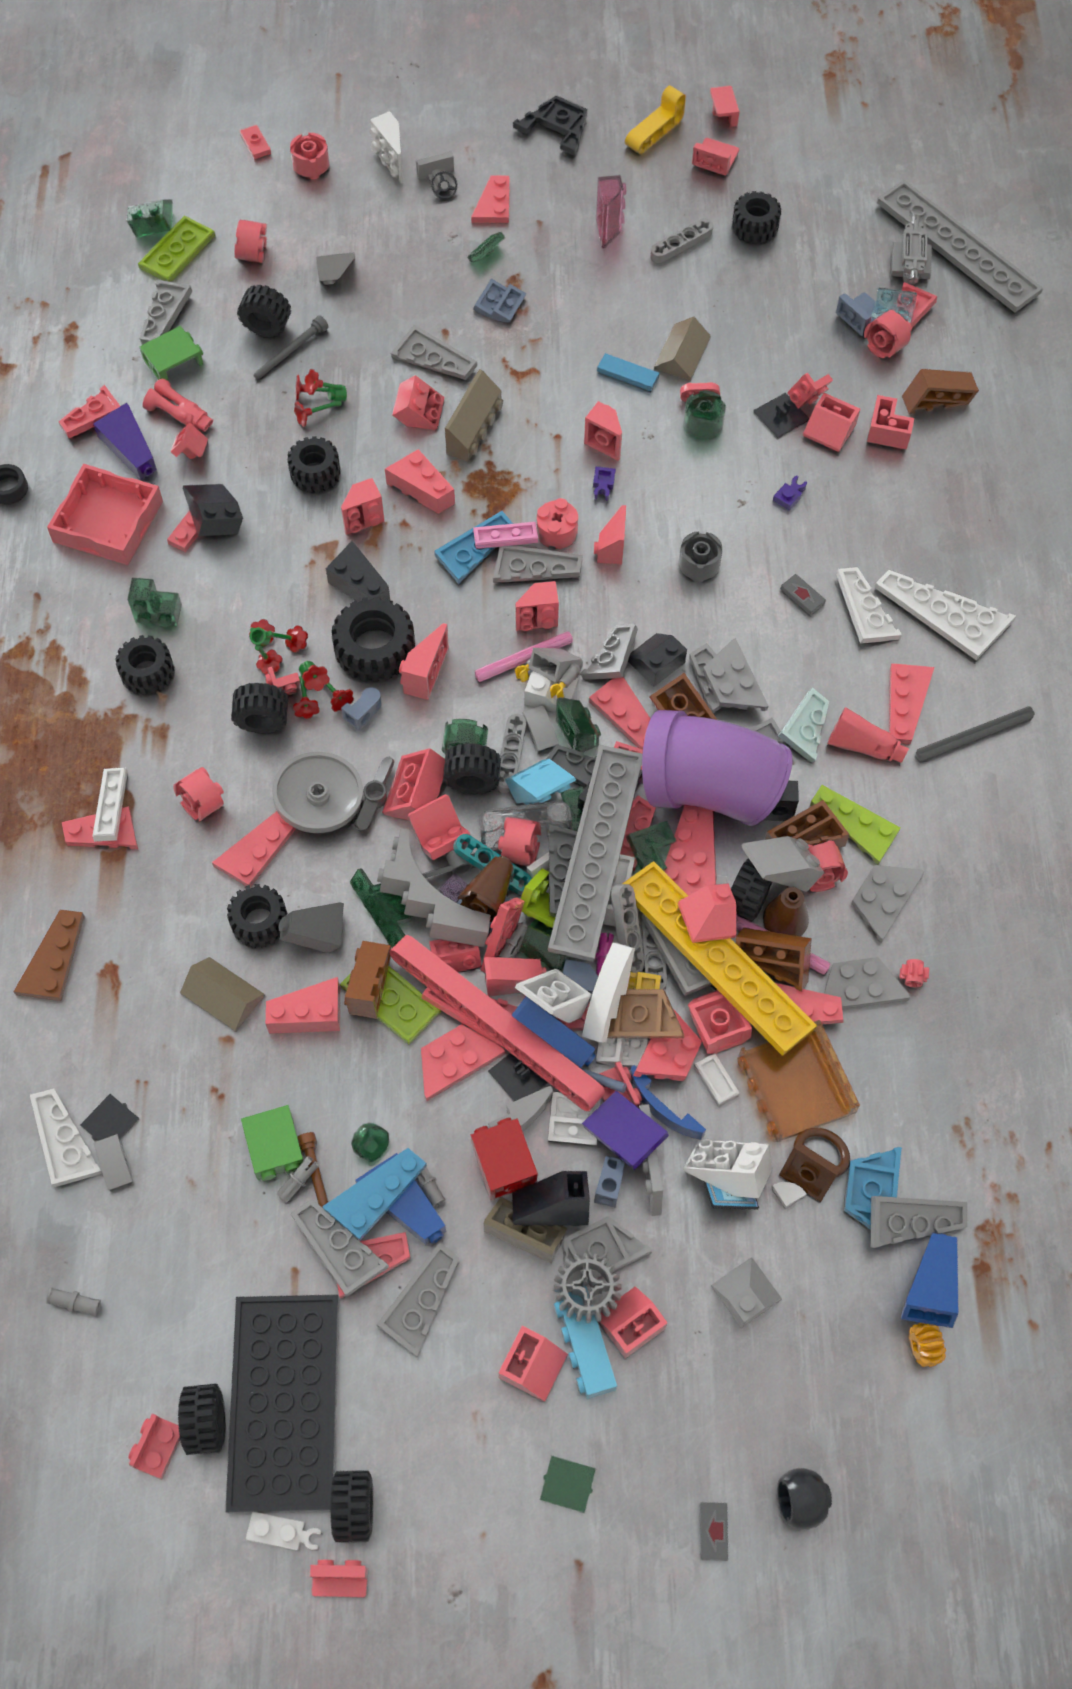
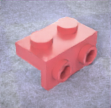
M806 373L787 393L791 401L799 409L807 403L812 405L820 399L819 396L829 390L827 386L833 379L827 374L814 382L811 376Z
M268 668V674L265 675L267 684L277 686L284 690V693H287L288 696L296 693V689L300 688V679L297 672L276 679L273 668Z
M318 1560V1565H311L310 1577L313 1578L312 1595L315 1597H366L368 1568L361 1566V1561L345 1560V1565H334V1560Z

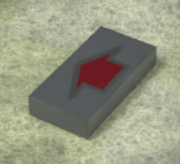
M794 574L781 585L780 590L810 616L826 602L824 597L797 574Z
M700 1503L701 1560L728 1561L727 1503Z

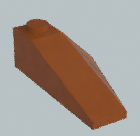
M685 673L649 696L658 710L684 711L687 716L717 720Z

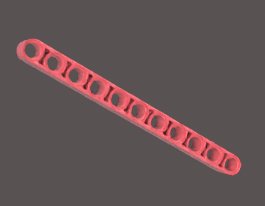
M405 935L389 951L391 958L398 965L584 1111H590L605 1094V1090L600 1083L511 1016L512 1014L410 935Z

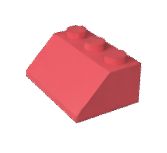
M431 748L401 756L382 813L387 816L410 821L409 813L437 799L443 781L445 758Z

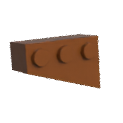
M920 369L903 393L902 398L908 414H914L915 410L926 408V411H932L933 407L944 405L945 408L967 405L972 401L979 389L972 372Z

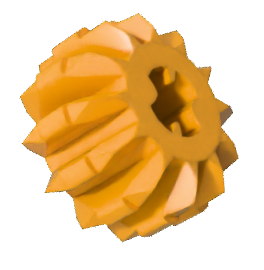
M920 1322L913 1325L909 1331V1339L916 1362L922 1367H932L942 1363L946 1357V1348L939 1326Z

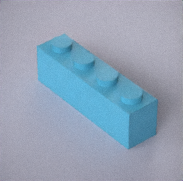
M584 1286L583 1288H585V1290H586V1292H587V1298H588V1297H589V1292H588L587 1286ZM568 1292L570 1298L575 1303L584 1306L583 1299L579 1295H572V1292ZM564 1301L553 1303L557 1318L562 1317L565 1327L561 1328L564 1342H570L572 1352L568 1354L572 1368L577 1367L580 1377L576 1378L580 1394L585 1393L586 1399L616 1391L617 1383L595 1316H591V1323H586V1316H582L581 1321L576 1322V1313H573L572 1317L568 1318L567 1312L569 1308L563 1311L559 1309L560 1304Z

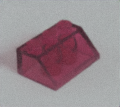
M621 175L598 177L596 224L601 248H606L619 235L621 224L625 222L622 210L625 209V198L623 195H626V184L622 183Z

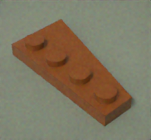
M59 910L14 989L15 995L62 1001L84 920L83 912Z

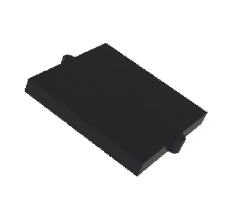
M109 1094L80 1126L92 1135L94 1141H99L116 1134L121 1139L139 1120V1117L127 1108L126 1103L122 1104L113 1095Z

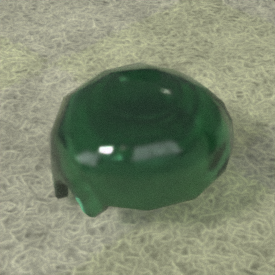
M364 1123L353 1134L351 1141L353 1152L368 1162L379 1159L388 1147L389 1133L375 1123Z

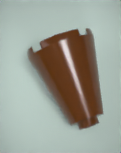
M505 856L494 857L459 894L458 900H462L460 905L474 911L489 914L490 922H492L497 916L500 905L505 903L514 869L511 860Z
M795 887L786 888L767 905L763 913V924L766 930L800 937L805 933L809 924V916L804 894L801 890Z

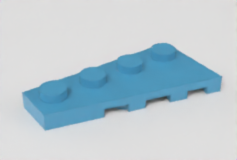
M500 511L475 527L513 524V522L503 511ZM472 528L435 550L434 556L459 584L496 547L476 549Z
M406 1148L325 1204L322 1208L361 1241L426 1168L427 1163L412 1150Z

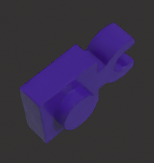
M595 467L593 488H595L594 500H597L599 494L605 495V501L609 500V490H613L616 469Z
M794 476L791 485L785 483L773 496V501L790 511L801 499V492L805 491L807 482L804 481L803 484L799 485L797 484L798 476Z

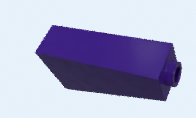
M127 403L93 424L97 437L140 481L157 470L152 453Z

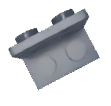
M865 292L854 299L850 298L846 293L839 296L836 314L861 336H864L865 328L869 323L887 312Z

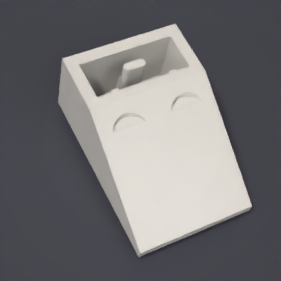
M389 111L370 119L371 148L374 154H378L383 165L390 169L391 175L396 177L400 183H403L399 122Z
M704 1139L698 1140L683 1169L685 1172L733 1196L759 1198L773 1167L769 1144Z

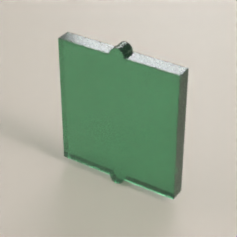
M551 1456L547 1475L543 1476L545 1482L540 1500L585 1513L589 1494L593 1493L591 1486L596 1468Z

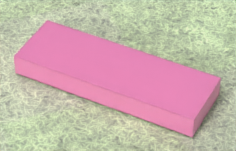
M536 522L473 528L476 549L538 543Z

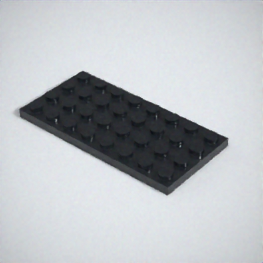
M338 1295L236 1297L226 1513L330 1511L331 1487L335 1470Z

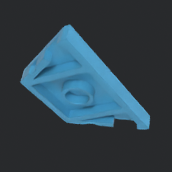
M896 1147L887 1152H878L866 1158L861 1157L850 1161L844 1211L870 1230L871 1196L897 1198L902 1147Z

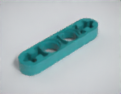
M468 834L460 835L453 844L455 853L479 870H482L488 864L479 861V853H485L489 857V862L494 857L501 856ZM464 841L468 843L465 850L461 848ZM474 848H477L478 850L473 854V856L470 855L473 852ZM511 863L514 867L513 873L515 876L510 881L508 889L515 894L522 895L525 886L532 878L528 873ZM521 879L525 881L522 888L518 886Z

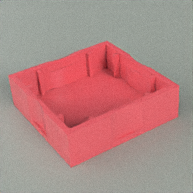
M83 464L71 484L67 497L59 505L47 526L52 542L129 565L163 502L159 486L133 478L121 477L110 471Z

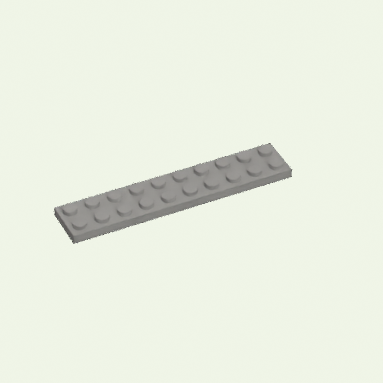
M906 180L901 181L878 197L877 204L905 226L911 223V216L915 214V219L918 214L919 224L925 225V231H927V243L932 245L936 251L1013 312H1017L1042 293L1043 287Z
M604 745L599 746L548 945L549 952L593 962L595 960L642 766L643 754Z

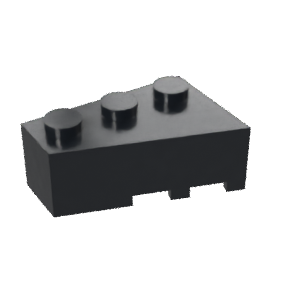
M353 541L325 568L328 583L354 600H357V602L362 601V598L366 597L368 599L381 597V600H390L389 585Z

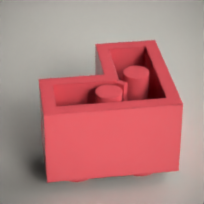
M877 395L867 442L907 450L914 418L895 415L897 399Z

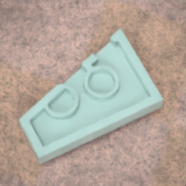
M814 688L807 692L778 735L810 763L815 762L817 758L816 751L821 741V728L825 723L829 701Z

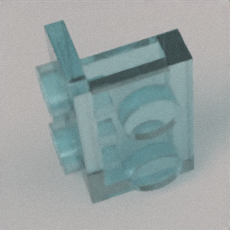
M879 287L872 311V319L878 318L889 310H894L911 324L916 308L917 293Z

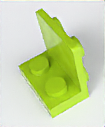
M542 868L523 890L520 898L525 901L522 912L526 916L533 917L543 922L546 926L553 928L556 917L549 915V893L546 892L549 887V881H547L549 871Z

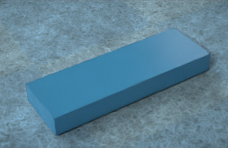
M606 353L597 366V372L649 391H652L659 378V372Z

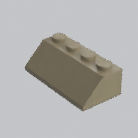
M481 369L476 373L445 427L446 454L469 462L472 455L476 454L480 440H484L488 426H492L495 414L502 409L504 402L501 389Z

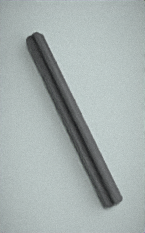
M1027 706L917 749L916 756L919 761L927 760L1030 720L1034 717L1035 712L1031 706Z

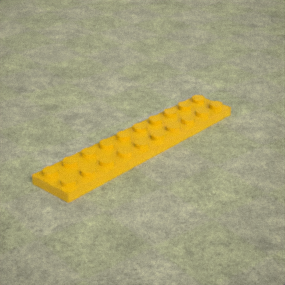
M654 861L622 883L629 884L634 889L637 908L782 1056L815 1030L817 1025L731 938L692 943L678 906V902L688 895Z

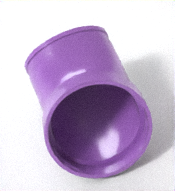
M658 710L650 719L643 746L642 775L647 800L653 807L677 809L682 805L696 806L724 814L741 821V823L747 826H754L771 813L787 786L792 769V753L789 747L778 743L772 738L729 722L687 716L684 711Z

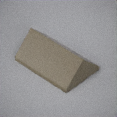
M694 316L673 325L654 365L655 370L691 381L711 338V335Z
M211 957L190 967L180 991L182 996L235 1032L265 996L260 990Z
M500 1197L484 1220V1232L551 1264L568 1230L563 1225H513L512 1202L503 1197Z

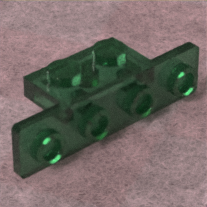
M362 868L357 869L350 880V884L386 938L387 943L393 948L405 936L399 924L410 922L414 916L404 914L406 905L401 904L402 897L400 895L380 892L381 883L373 885Z

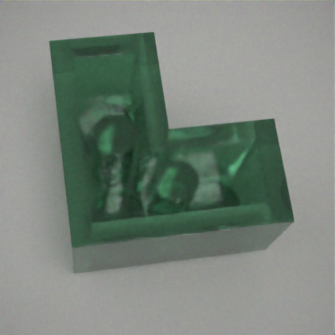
M132 578L127 600L135 623L142 625L158 624L166 627L170 625L178 626L182 606L179 594L157 591L153 579Z

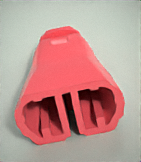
M844 707L827 742L828 745L859 752L882 760H887L889 757L888 761L895 760L902 763L909 748L900 745L901 741L897 740L891 733L873 725L847 707Z

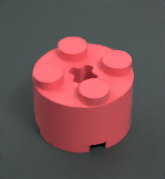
M308 133L307 136L300 134L293 138L290 143V152L294 172L310 179H318L329 167L326 140L317 133Z
M239 220L236 231L237 244H235L234 252L236 259L263 263L264 252L262 250L263 248L266 249L267 237H265L267 224Z
M894 310L883 313L865 328L864 337L868 339L869 344L867 346L869 350L879 358L893 356L909 343L912 325Z
M559 498L547 502L538 508L537 534L539 541L544 546L556 547L555 549H563L573 544L578 533V513L574 506L568 503L567 500Z
M204 767L196 769L173 785L176 797L181 795L183 799L180 804L195 820L198 818L199 821L203 820L224 804L221 797L224 793L222 787L217 782L213 783Z
M506 817L504 823L505 834L500 836L498 842V849L502 850L501 856L507 857L513 864L529 866L536 861L540 842H537V835H541V824L537 821Z
M831 840L814 846L809 844L808 850L820 861L819 865L825 872L810 888V891H826L835 887L834 883L839 879L843 882L848 875V871L835 842Z

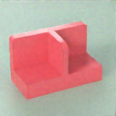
M732 86L711 88L713 115L718 117L727 116L730 127L738 126L740 111Z
M189 423L177 434L170 452L175 457H178L182 452L189 459H194L196 456L201 457L208 439Z

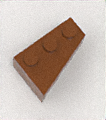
M822 800L767 831L765 840L789 836L795 839L801 838L808 845L813 846L832 840L840 848L846 846L850 834L825 801Z
M743 928L736 936V944L761 970L774 975L775 979L779 981L784 980L796 986L795 989L802 992L809 980L812 938Z
M362 941L361 947L357 948L355 954L356 963L350 974V982L344 1000V1005H347L349 1014L377 1019L391 960L389 953L391 950L390 945Z

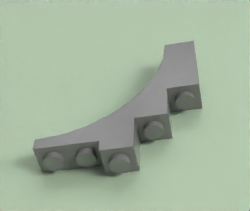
M401 828L399 837L394 836L392 850H396V854L391 853L390 860L385 861L384 869L379 868L377 882H381L380 892L403 896L401 904L406 905L404 914L427 918L426 927L430 928L429 937L484 947L489 931L490 915L457 904L435 889L419 871L412 857L409 844L410 830Z

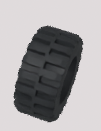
M366 597L362 598L360 602L356 600L350 603V607L346 606L341 610V615L338 614L336 616L335 624L332 626V642L337 662L340 663L344 671H349L350 676L354 678L359 676L360 680L363 681L373 679V682H376L381 678L387 680L392 678L391 675L400 674L399 667L402 660L405 661L408 653L415 648L414 626L410 620V615L407 611H403L401 605L397 603L394 605L393 601L389 599L384 601L381 600V597H374V599ZM371 630L385 631L393 637L386 645L375 649L364 648L355 643V640L361 634Z

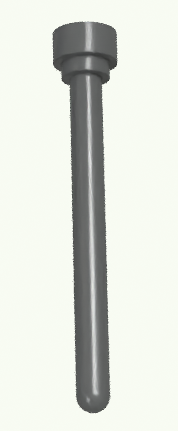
M321 315L314 318L311 327L254 372V378L260 379L315 333L319 334L329 328L327 321Z

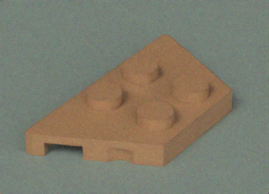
M629 989L626 995L620 996L617 1017L610 1021L607 1038H684V1033L663 989Z

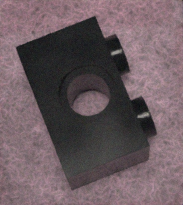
M788 780L779 802L766 817V821H786L795 816L799 802L798 781Z

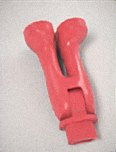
M166 379L156 381L154 390L150 388L144 397L143 408L147 411L152 412L157 407L161 408L185 425L191 423L194 427L204 432L213 424V419L208 417L206 411L198 407L196 403L177 393L171 388L170 382ZM165 398H168L169 400L175 402L178 406L172 404L171 402H169V401L166 400Z

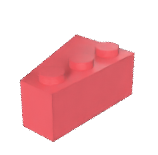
M419 449L385 468L387 485L397 487L406 496L408 494L411 495L420 504L439 514L455 504L454 488Z
M338 977L266 1001L265 1024L269 1034L340 1031V983Z

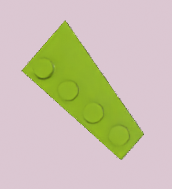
M821 785L811 800L810 806L824 800L850 834L849 838L857 844V847L863 853L869 854L873 858L872 861L879 865L901 827Z

